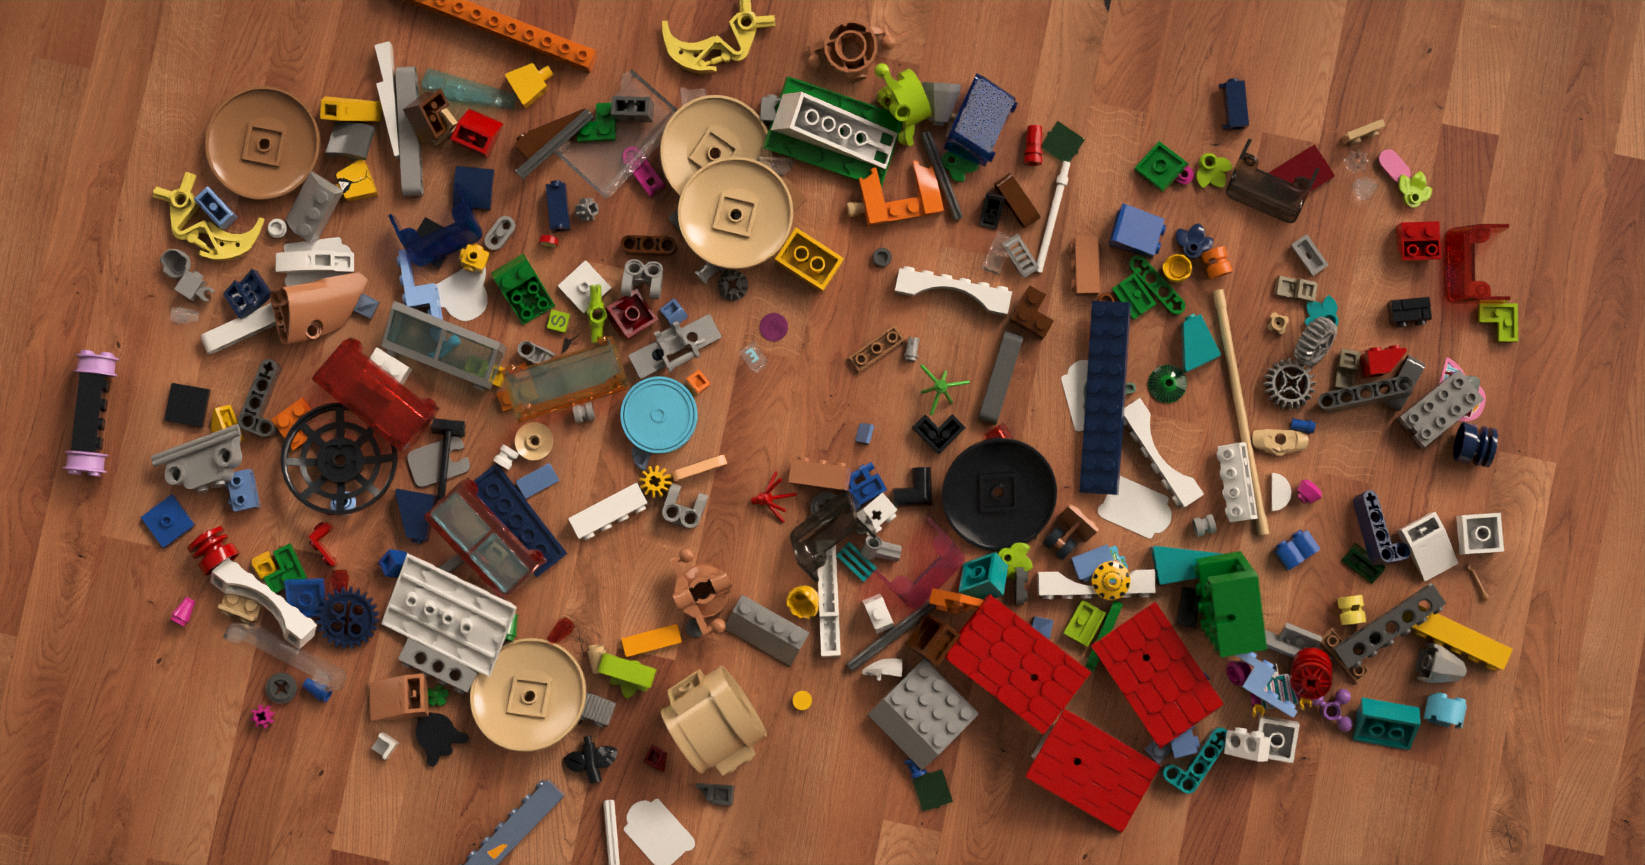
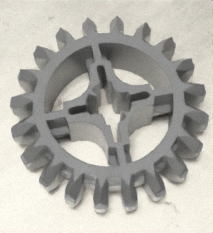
M1321 316L1310 322L1298 339L1294 349V357L1301 364L1308 367L1318 364L1326 356V353L1330 351V347L1336 339V324L1330 319Z
M1288 358L1286 362L1284 359H1281L1279 361L1280 365L1276 362L1273 363L1274 369L1268 368L1267 370L1271 375L1266 374L1264 376L1269 382L1263 383L1264 386H1269V389L1264 392H1271L1272 394L1268 399L1275 398L1276 400L1273 403L1275 406L1281 402V409H1284L1286 404L1288 410H1291L1293 405L1296 409L1300 408V403L1306 405L1305 399H1312L1308 393H1315V390L1310 388V386L1316 385V382L1310 381L1315 375H1308L1311 368L1309 367L1305 370L1304 367L1306 365L1301 364L1299 366L1297 359L1292 364L1291 358ZM1283 369H1293L1299 374L1290 376ZM1277 374L1280 375L1279 378L1281 380V386L1278 389L1275 386ZM1303 378L1304 389L1301 394L1298 383ZM1296 379V380L1293 382V385H1292L1293 387L1290 386V387H1287V388L1283 389V388L1286 386V383H1288V382H1286V380H1287V381H1292V380ZM1287 391L1295 395L1296 399H1287L1280 394Z

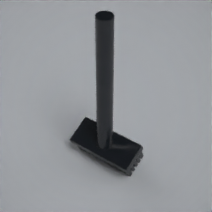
M433 418V423L431 424L432 434L444 435L437 500L445 501L451 435L465 437V421Z

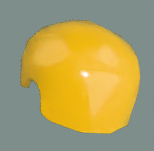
M1175 254L1167 257L1162 265L1165 277L1170 282L1181 283L1189 278L1192 272V265L1190 260L1184 255Z

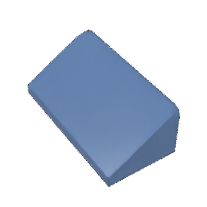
M548 463L515 482L525 499L560 480L552 465Z

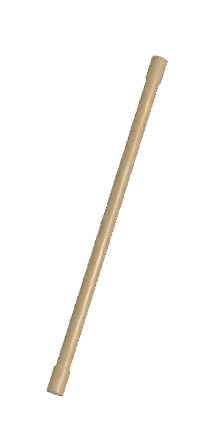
M1224 289L1215 290L1212 292L1220 324L1241 442L1246 443L1258 517V519H1255L1258 536L1270 534L1267 517L1264 512L1228 320Z

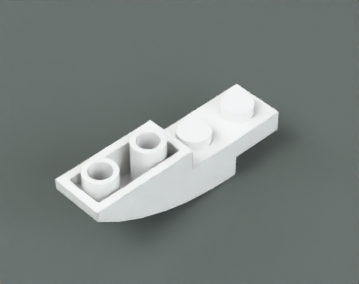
M335 251L276 253V273H354V253Z

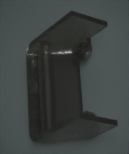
M1248 138L1226 188V195L1232 200L1283 222H1296L1320 169L1316 167L1311 180L1299 176L1294 179L1293 183L1257 169L1259 165L1258 159L1254 155L1247 153L1252 141Z
M849 490L841 492L795 527L790 534L797 564L816 583L819 581L817 569L823 567L826 563V552L853 531L859 535L869 533L874 539L877 537L872 520Z

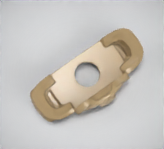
M1262 429L1254 430L1252 435V445L1254 448L1265 450V453H1271L1275 456L1302 451L1307 448L1309 441L1307 433L1294 430ZM1277 434L1285 436L1286 441L1284 444L1280 445L1275 442Z

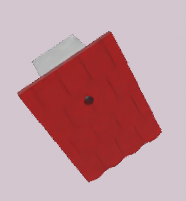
M990 594L987 595L960 630V637L944 657L1043 735L1092 673Z
M1156 601L1091 645L1159 749H1162L1224 706L1220 697Z
M1064 708L1056 723L1049 727L1032 753L1031 757L1034 761L1025 777L1123 833L1161 765ZM1079 758V763L1075 765L1074 759Z

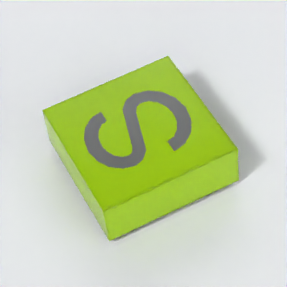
M551 310L547 329L566 333L571 315Z

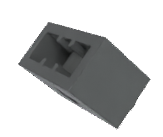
M612 96L611 116L616 122L653 123L654 103L650 97Z

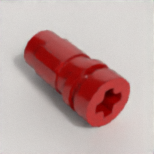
M1040 125L1027 126L1026 150H1024L1023 163L1025 165H1042L1043 157L1041 156H1043V151L1041 147L1043 134L1042 126Z

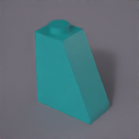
M1193 313L1185 317V322L1181 324L1182 370L1184 373L1221 356L1201 314L1196 316Z

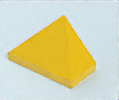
M231 405L213 409L211 433L238 424ZM241 432V436H240V437H241V441L244 440V437H243V435H242V432Z

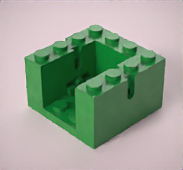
M1237 551L1195 559L1196 565L1193 566V573L1198 579L1195 589L1197 596L1200 595L1201 598L1197 604L1199 613H1202L1203 620H1200L1201 631H1204L1205 637L1208 638L1209 644L1213 646L1214 652L1217 651L1220 658L1267 650L1259 577L1243 553Z

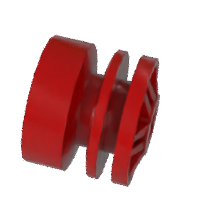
M222 526L202 533L187 546L189 553L195 552L192 555L193 559L203 557L198 566L205 576L210 575L227 558L233 561L240 554L233 543L223 545L229 536L227 534L222 535L224 533Z
M1305 648L1293 656L1290 673L1293 691L1301 698L1309 700L1319 699L1330 691L1332 685V662L1328 654L1317 648Z

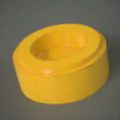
M798 691L795 693L793 704L797 709L806 710L811 706L812 697L808 692Z

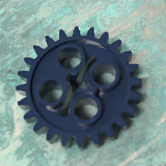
M342 586L341 592L335 588L334 595L328 592V599L322 598L321 600L324 605H318L317 607L321 612H316V616L320 617V619L316 620V624H322L318 631H324L322 638L329 636L328 643H331L333 640L336 641L335 647L342 643L343 649H345L346 644H349L351 649H353L354 643L360 647L361 640L367 643V635L373 637L374 633L371 630H377L378 628L373 623H379V619L374 617L379 615V611L373 610L377 607V604H371L373 597L367 599V592L361 595L360 588L354 592L352 586H350L349 591H346L345 587ZM351 601L348 633L345 634L344 628L346 623L345 615L347 612V602ZM341 603L344 609L337 611L334 608V604ZM355 605H360L363 607L364 611L362 613H356L353 607ZM339 622L342 628L336 630L332 627V623ZM359 624L362 630L355 632L351 626Z

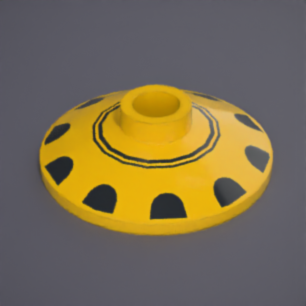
M1115 561L1100 564L1092 575V586L1095 592L1107 600L1121 598L1130 587L1131 578L1125 566ZM1111 578H1115L1116 580L1115 584L1110 585L1109 580Z

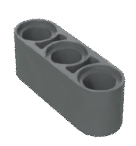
M1408 354L1395 377L1408 376L1412 379L1413 386H1415L1426 364ZM1402 383L1399 386L1402 390L1410 387L1408 383ZM1388 388L1385 394H1388L1391 389ZM1408 397L1382 403L1399 412Z

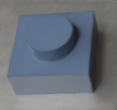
M1154 740L1144 749L1158 764L1172 751L1168 745L1159 749Z

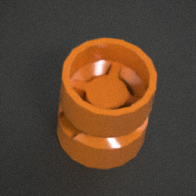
M1225 246L1217 247L1201 254L1204 264L1208 265L1206 271L1209 279L1218 278L1233 272L1230 261L1226 260L1228 254Z

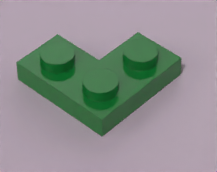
M612 102L596 103V121L588 122L577 132V141L579 143L616 141V121L611 116Z
M292 543L273 551L281 569L263 577L267 586L275 594L285 589V580L308 578Z

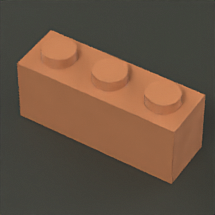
M1075 236L1073 241H1070V253H1074V260H1071V272H1074V279L1071 280V290L1075 291V296L1098 295L1100 293L1098 236Z
M798 457V460L791 461L788 482L796 485L848 491L851 468L846 467V463L835 462V465H830L826 460L816 459L815 463L809 462V458Z

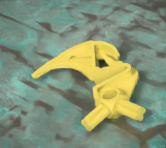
M739 0L740 13H737L729 21L741 49L739 52L732 49L718 35L696 43L679 41L670 33L668 21H662L664 42L670 57L682 68L697 74H711L716 72V66L707 65H714L723 61L729 62L731 59L734 61L745 59L749 53L757 28L775 27V16L756 17L754 12H751V0ZM748 19L752 23L750 26L744 27L741 24L742 21ZM712 50H721V56L712 58L707 62L703 61Z
M185 172L180 189H176L173 192L156 186L153 190V197L169 202L173 235L180 240H187L189 243L196 244L200 248L209 251V253L199 251L198 255L214 261L237 259L252 248L261 232L265 220L259 217L252 230L243 234L225 232L212 222L205 220L182 231L183 227L200 208L194 201L195 196L191 193L197 175ZM185 196L184 204L179 205V198ZM199 233L208 234L215 248H210L206 243L199 240Z

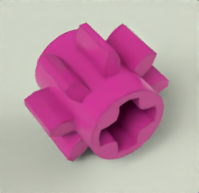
M262 704L258 705L259 710H252L254 718L250 720H255L257 723L256 727H260L263 724L264 728H268L269 722H275L272 717L276 712L270 711V705L265 709ZM260 713H265V720H261L262 716H260Z

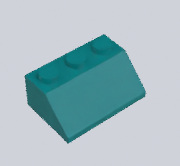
M1362 697L1356 712L1352 739L1354 741L1410 750L1421 725L1419 707Z

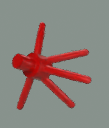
M775 471L765 492L752 497L751 503L753 505H767L774 515L784 523L785 520L775 509L782 512L787 510L772 502L775 499L797 496V493L772 496L770 492L782 481L779 478L774 482L777 476Z

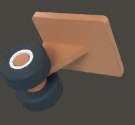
M1070 504L1057 516L1070 529L1061 537L1064 531L1056 527L1046 537L1043 544L1048 549L1055 546L1058 549L1056 556L1060 560H1064L1077 545L1072 538L1065 541L1073 532L1083 541L1087 542L1099 529L1096 527L1095 522L1087 519L1078 507Z

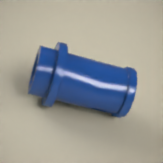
M1292 418L1290 430L1307 432V435L1313 434L1316 422Z

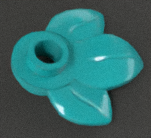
M1327 295L1322 303L1316 301L1307 302L1306 308L1310 315L1304 321L1307 326L1320 316L1331 319L1338 326L1339 320L1336 315L1338 306L1330 295Z

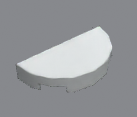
M1271 473V511H1276L1287 505L1292 492L1286 478L1280 474Z

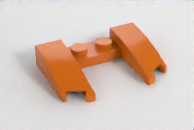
M913 161L919 197L891 202L884 201L876 168L870 170L872 174L863 180L860 177L858 180L867 226L942 213L944 209L933 166L930 165L929 168L919 166L918 161Z

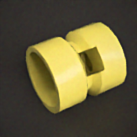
M1363 595L1337 598L1338 608L1342 610L1340 614L1341 625L1366 622L1365 611L1361 609L1364 606Z

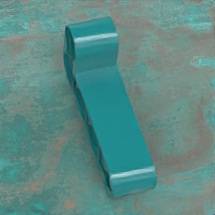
M1221 727L1213 728L1184 771L1175 765L1167 764L1161 770L1162 778L1184 793H1193L1224 749L1227 730ZM1217 732H1218V733H1221V732H1222V734H1221V735L1223 736V739H1222V740H1221V739H1218V740H1217V736H1216V733H1217ZM1210 741H1212V742H1215V741H1216L1215 744H1218L1219 746L1216 747L1215 745L1210 744ZM1207 747L1213 749L1211 757H1206L1204 754ZM1196 763L1202 764V771L1200 773H1195L1193 770ZM1174 768L1176 774L1173 778L1169 779L1166 772L1168 769ZM1186 779H1190L1192 786L1190 789L1185 790L1183 782Z

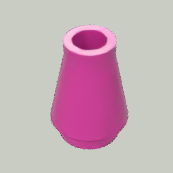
M185 597L171 614L170 620L184 627L186 623H189L196 602Z

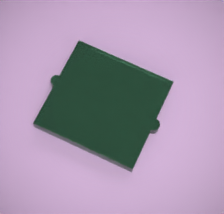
M1057 121L1052 130L1047 132V137L1042 143L1041 148L1061 162H1070L1074 155L1078 154V149L1085 139Z
M943 769L931 773L927 772L925 775L912 779L922 811L935 807L940 808L941 805L953 802Z

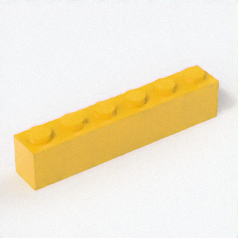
M1418 605L1420 611H1424L1427 609L1423 606ZM1406 611L1402 614V620L1404 622H1407L1411 619V613L1409 611ZM1432 613L1426 617L1428 620L1419 626L1415 624L1410 627L1416 631L1415 634L1425 639L1428 636L1433 639L1432 642L1434 644L1441 645L1442 647L1445 644L1451 647V652L1458 655L1464 653L1468 655L1470 661L1475 663L1481 661L1486 664V668L1495 672L1497 669L1504 670L1513 650L1440 614L1434 615Z

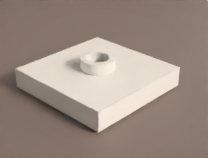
M586 260L558 285L583 314L586 313L589 306L588 302H590L589 285H602V297L612 289Z

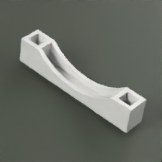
M904 266L903 269L899 268L894 293L914 297L922 292L933 289H950L972 297L988 313L1007 316L1012 291H1008L1007 287L997 286V288L989 287L990 284L984 282L973 284L971 280L965 278L954 280L952 276L941 274L940 277L933 275L934 272L922 270L921 273L916 272L915 268Z
M1139 398L1124 408L1123 425L1129 427L1131 438L1135 442L1138 441L1141 445L1140 451L1145 458L1149 457L1152 464L1150 466L1156 474L1159 473L1163 478L1161 482L1165 489H1170L1174 495L1172 499L1175 504L1184 508L1203 496L1204 493L1194 478L1175 471L1159 455L1154 446L1150 431L1151 414Z
M227 558L212 571L210 583L226 594L244 596L266 607L279 622L284 639L297 649L302 648L314 637L317 625L312 619L301 614L296 607H292L283 597L272 592L267 585L262 584L251 573L243 570L238 563Z
M1133 570L1130 572V587L1121 598L1131 597L1133 593H1139V597H1150V593H1155V570ZM1037 572L1038 596L1042 595V599H1054V595H1062V599H1073V595H1081V598H1093L1092 594H1097L1093 586L1075 583L1059 572Z

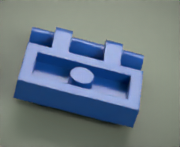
M872 462L866 465L862 464L859 466V469L851 473L849 483L851 488L845 491V494L854 509L880 495L882 492L887 491L878 473L872 477L869 474L871 470L875 469ZM864 475L866 480L856 485L854 480Z

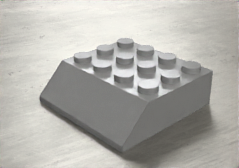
M924 658L867 715L923 770L979 713Z

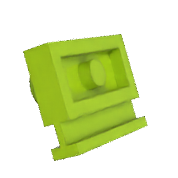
M1081 599L1063 634L1088 647L1107 613Z

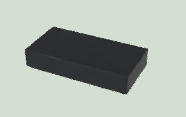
M1182 587L1176 625L1196 628L1199 611L1197 603L1201 599L1200 595L1197 596L1196 589Z

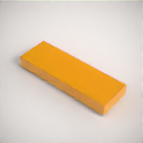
M678 624L621 638L626 657L682 643Z

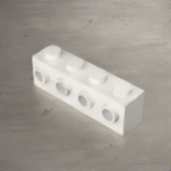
M1246 443L1218 446L1217 459L1221 465L1220 478L1224 485L1222 493L1227 505L1225 509L1226 517L1229 519V522L1258 519Z

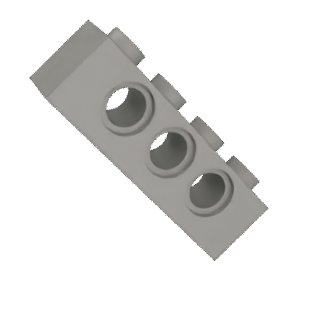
M408 638L398 658L403 661L401 665L409 669L415 667L420 670V674H424L426 677L432 675L437 678L436 681L445 686L449 683L455 686L454 690L461 694L471 692L472 683L478 674V671L411 638ZM420 653H423L426 657L423 664H419L417 661V656ZM438 661L443 664L441 672H436L434 669V665ZM454 670H458L461 674L458 681L453 680L451 677Z

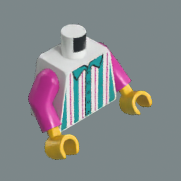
M1277 663L1273 664V669L1276 671L1264 691H1273L1279 695L1277 699L1283 703L1287 700L1292 704H1299L1298 701H1300L1301 710H1304V703L1309 704L1311 708V700L1301 698L1293 691L1290 682L1291 676L1279 674ZM1250 694L1253 717L1256 716V711L1260 712L1261 717H1263L1265 709L1275 708L1256 695Z

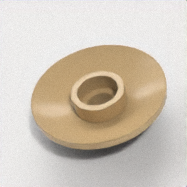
M530 422L523 425L516 433L515 447L522 457L528 460H540L550 453L553 447V435L545 425L538 422ZM537 438L538 444L532 445V439Z

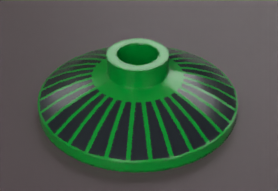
M1162 365L1151 373L1148 385L1155 399L1164 403H1172L1184 395L1187 388V380L1184 373L1178 367ZM1166 380H1171L1172 385L1170 387L1166 386Z

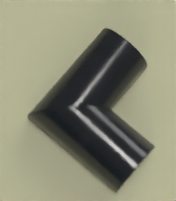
M926 414L912 427L938 455L966 428L953 414L940 427Z
M931 467L912 468V487L893 488L895 507L933 506Z

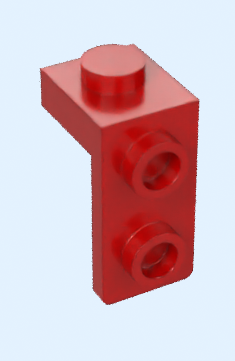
M320 522L313 528L315 531L308 536L311 540L309 543L314 550H319L323 556L321 558L326 565L336 567L338 563L320 542L323 537L335 528L330 522Z

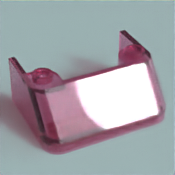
M930 517L925 521L939 534L933 540V548L940 556L913 583L905 576H897L889 582L877 569L874 571L889 589L911 609L921 607L930 598L932 588L939 589L963 565L965 560L962 551Z

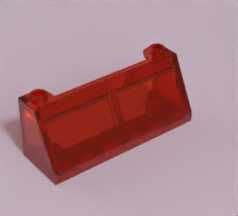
M352 337L343 340L314 374L312 380L398 450L403 451L416 444L440 408L430 398L420 399L366 356L362 352L363 347L359 340Z

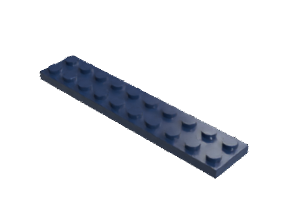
M1092 301L1079 490L1082 493L1119 495L1131 317L1130 302Z

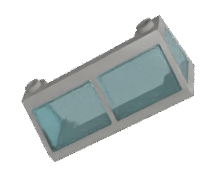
M394 301L391 307L381 347L386 349L385 353L395 357L397 354L404 355L474 383L473 387L484 391L485 388L491 389L507 350V347L498 341Z

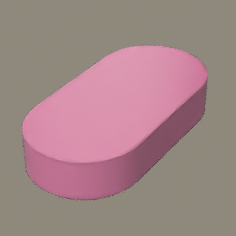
M1387 149L1379 154L1378 164L1392 181L1399 184V178L1402 174L1410 178L1411 172L1409 167L1396 152Z

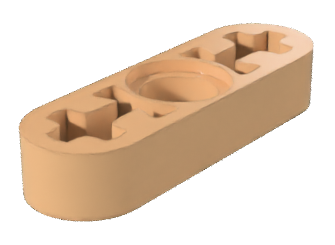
M725 455L717 456L672 472L674 481H679L727 465Z

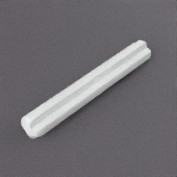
M605 800L604 814L609 865H620L614 800Z

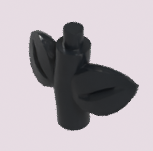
M591 735L584 736L583 752L573 751L567 754L563 759L564 764L573 772L578 773L585 770L589 783L600 782L602 777L599 768H606L612 765L617 757V749L612 746L596 748L595 742H592Z

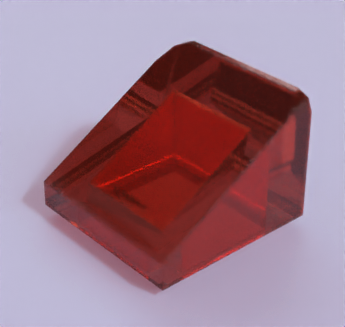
M1004 423L984 435L986 439H1013L1012 434Z

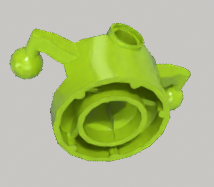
M884 63L876 65L874 72L878 78L884 79L887 86L879 90L876 96L877 101L885 109H889L890 113L897 120L902 121L903 131L898 135L899 143L913 146L914 141L912 137L915 125L931 117V108L926 93L916 74L908 68L899 72L896 81L891 77L889 67Z

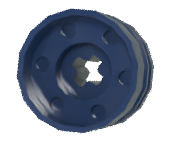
M1462 422L1457 430L1454 441V461L1469 464L1473 458L1475 466L1481 464L1482 467H1490L1497 450V429L1492 427L1488 429L1486 426H1482L1478 431L1476 424Z

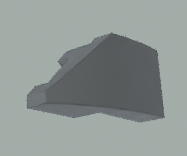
M696 783V787L701 790L708 802L720 805H733L735 786Z

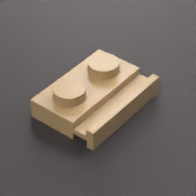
M1381 119L1347 132L1341 138L1344 145L1348 143L1355 145L1361 142L1363 137L1368 136V139L1379 135V131L1385 126L1384 121Z

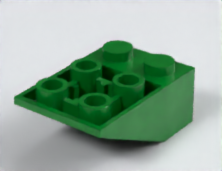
M524 253L491 272L495 282L522 325L555 307L553 300Z

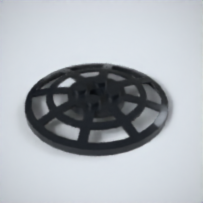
M329 403L307 412L291 427L281 450V470L291 493L306 507L327 515L353 514L373 505L389 489L395 477L398 464L397 445L388 425L373 411L353 403ZM344 410L361 413L371 418L373 422L367 429L354 423L344 422ZM336 411V422L326 424L316 431H313L306 424L320 414ZM379 426L389 439L392 454L381 455L378 443L372 436ZM345 428L355 430L362 435L354 442L345 438ZM301 429L309 438L302 447L300 458H288L291 443L297 432ZM337 429V438L325 442L320 437L326 431ZM367 440L373 446L375 456L364 457L360 447ZM315 442L320 447L317 458H306L311 444ZM337 457H345L346 462L343 465H337L335 463ZM392 462L389 478L384 487L378 490L373 483L379 474L381 463ZM364 464H375L369 480L360 474ZM288 466H300L302 476L309 486L302 493H299L292 483ZM306 466H318L322 474L314 483L308 475ZM355 479L362 485L361 488L345 494V483ZM326 481L337 484V494L328 493L321 490L320 487ZM366 490L374 496L370 501L361 506L344 510L345 499L356 497ZM316 492L325 498L337 500L336 510L318 507L306 499Z

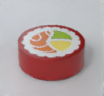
M541 235L539 244L555 248L558 247L559 239L551 235Z

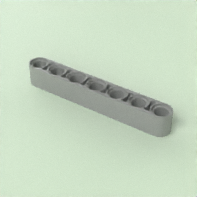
M416 66L396 67L403 197L422 196L421 143L403 111L406 106L419 97Z

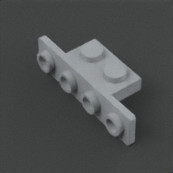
M1287 622L1279 635L1265 630L1267 647L1290 657H1293L1298 651L1305 648L1318 649L1322 642V636Z

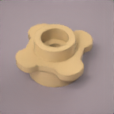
M1272 313L1270 316L1271 321L1267 325L1268 330H1275L1279 334L1285 333V327L1289 322L1288 317Z

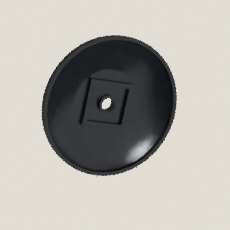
M990 438L965 449L950 465L942 486V505L951 527L965 541L989 550L1010 548L1014 543H1026L1036 537L1049 522L1057 500L1056 479L1045 457L1029 444L1012 438ZM997 487L1003 488V493L1000 496L993 495V490Z

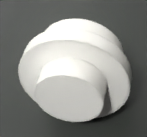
M274 219L268 224V232L274 238H281L287 232V225L281 219Z

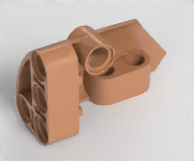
M360 272L272 290L270 300L281 343L289 345L313 340L343 327L363 293L368 279Z

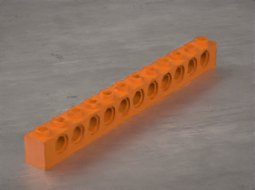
M404 0L590 73L597 58V53L594 49L467 0Z

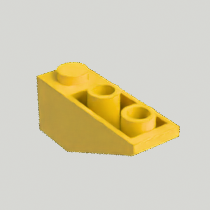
M327 96L321 99L320 119L381 121V101Z

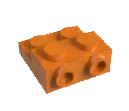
M932 588L929 601L930 604L937 605L936 609L948 610V612L960 614V611L968 612L969 609L976 610V606L979 607L983 602L982 599Z

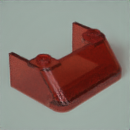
M1474 224L1453 227L1446 231L1444 235L1445 298L1449 303L1479 304L1506 303L1510 301V296H1491V288L1488 283L1475 281V243L1486 242L1490 237V233H1501L1509 228V224Z

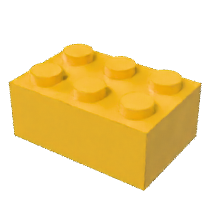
M798 228L794 229L775 258V263L824 293L844 262L843 257Z

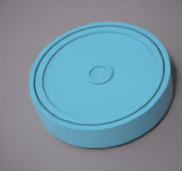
M657 376L638 382L628 391L622 402L620 418L626 436L634 445L649 453L667 454L680 449L691 439L698 422V409L692 394L684 385L674 379Z

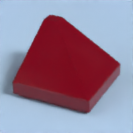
M652 744L643 762L664 772L667 752Z

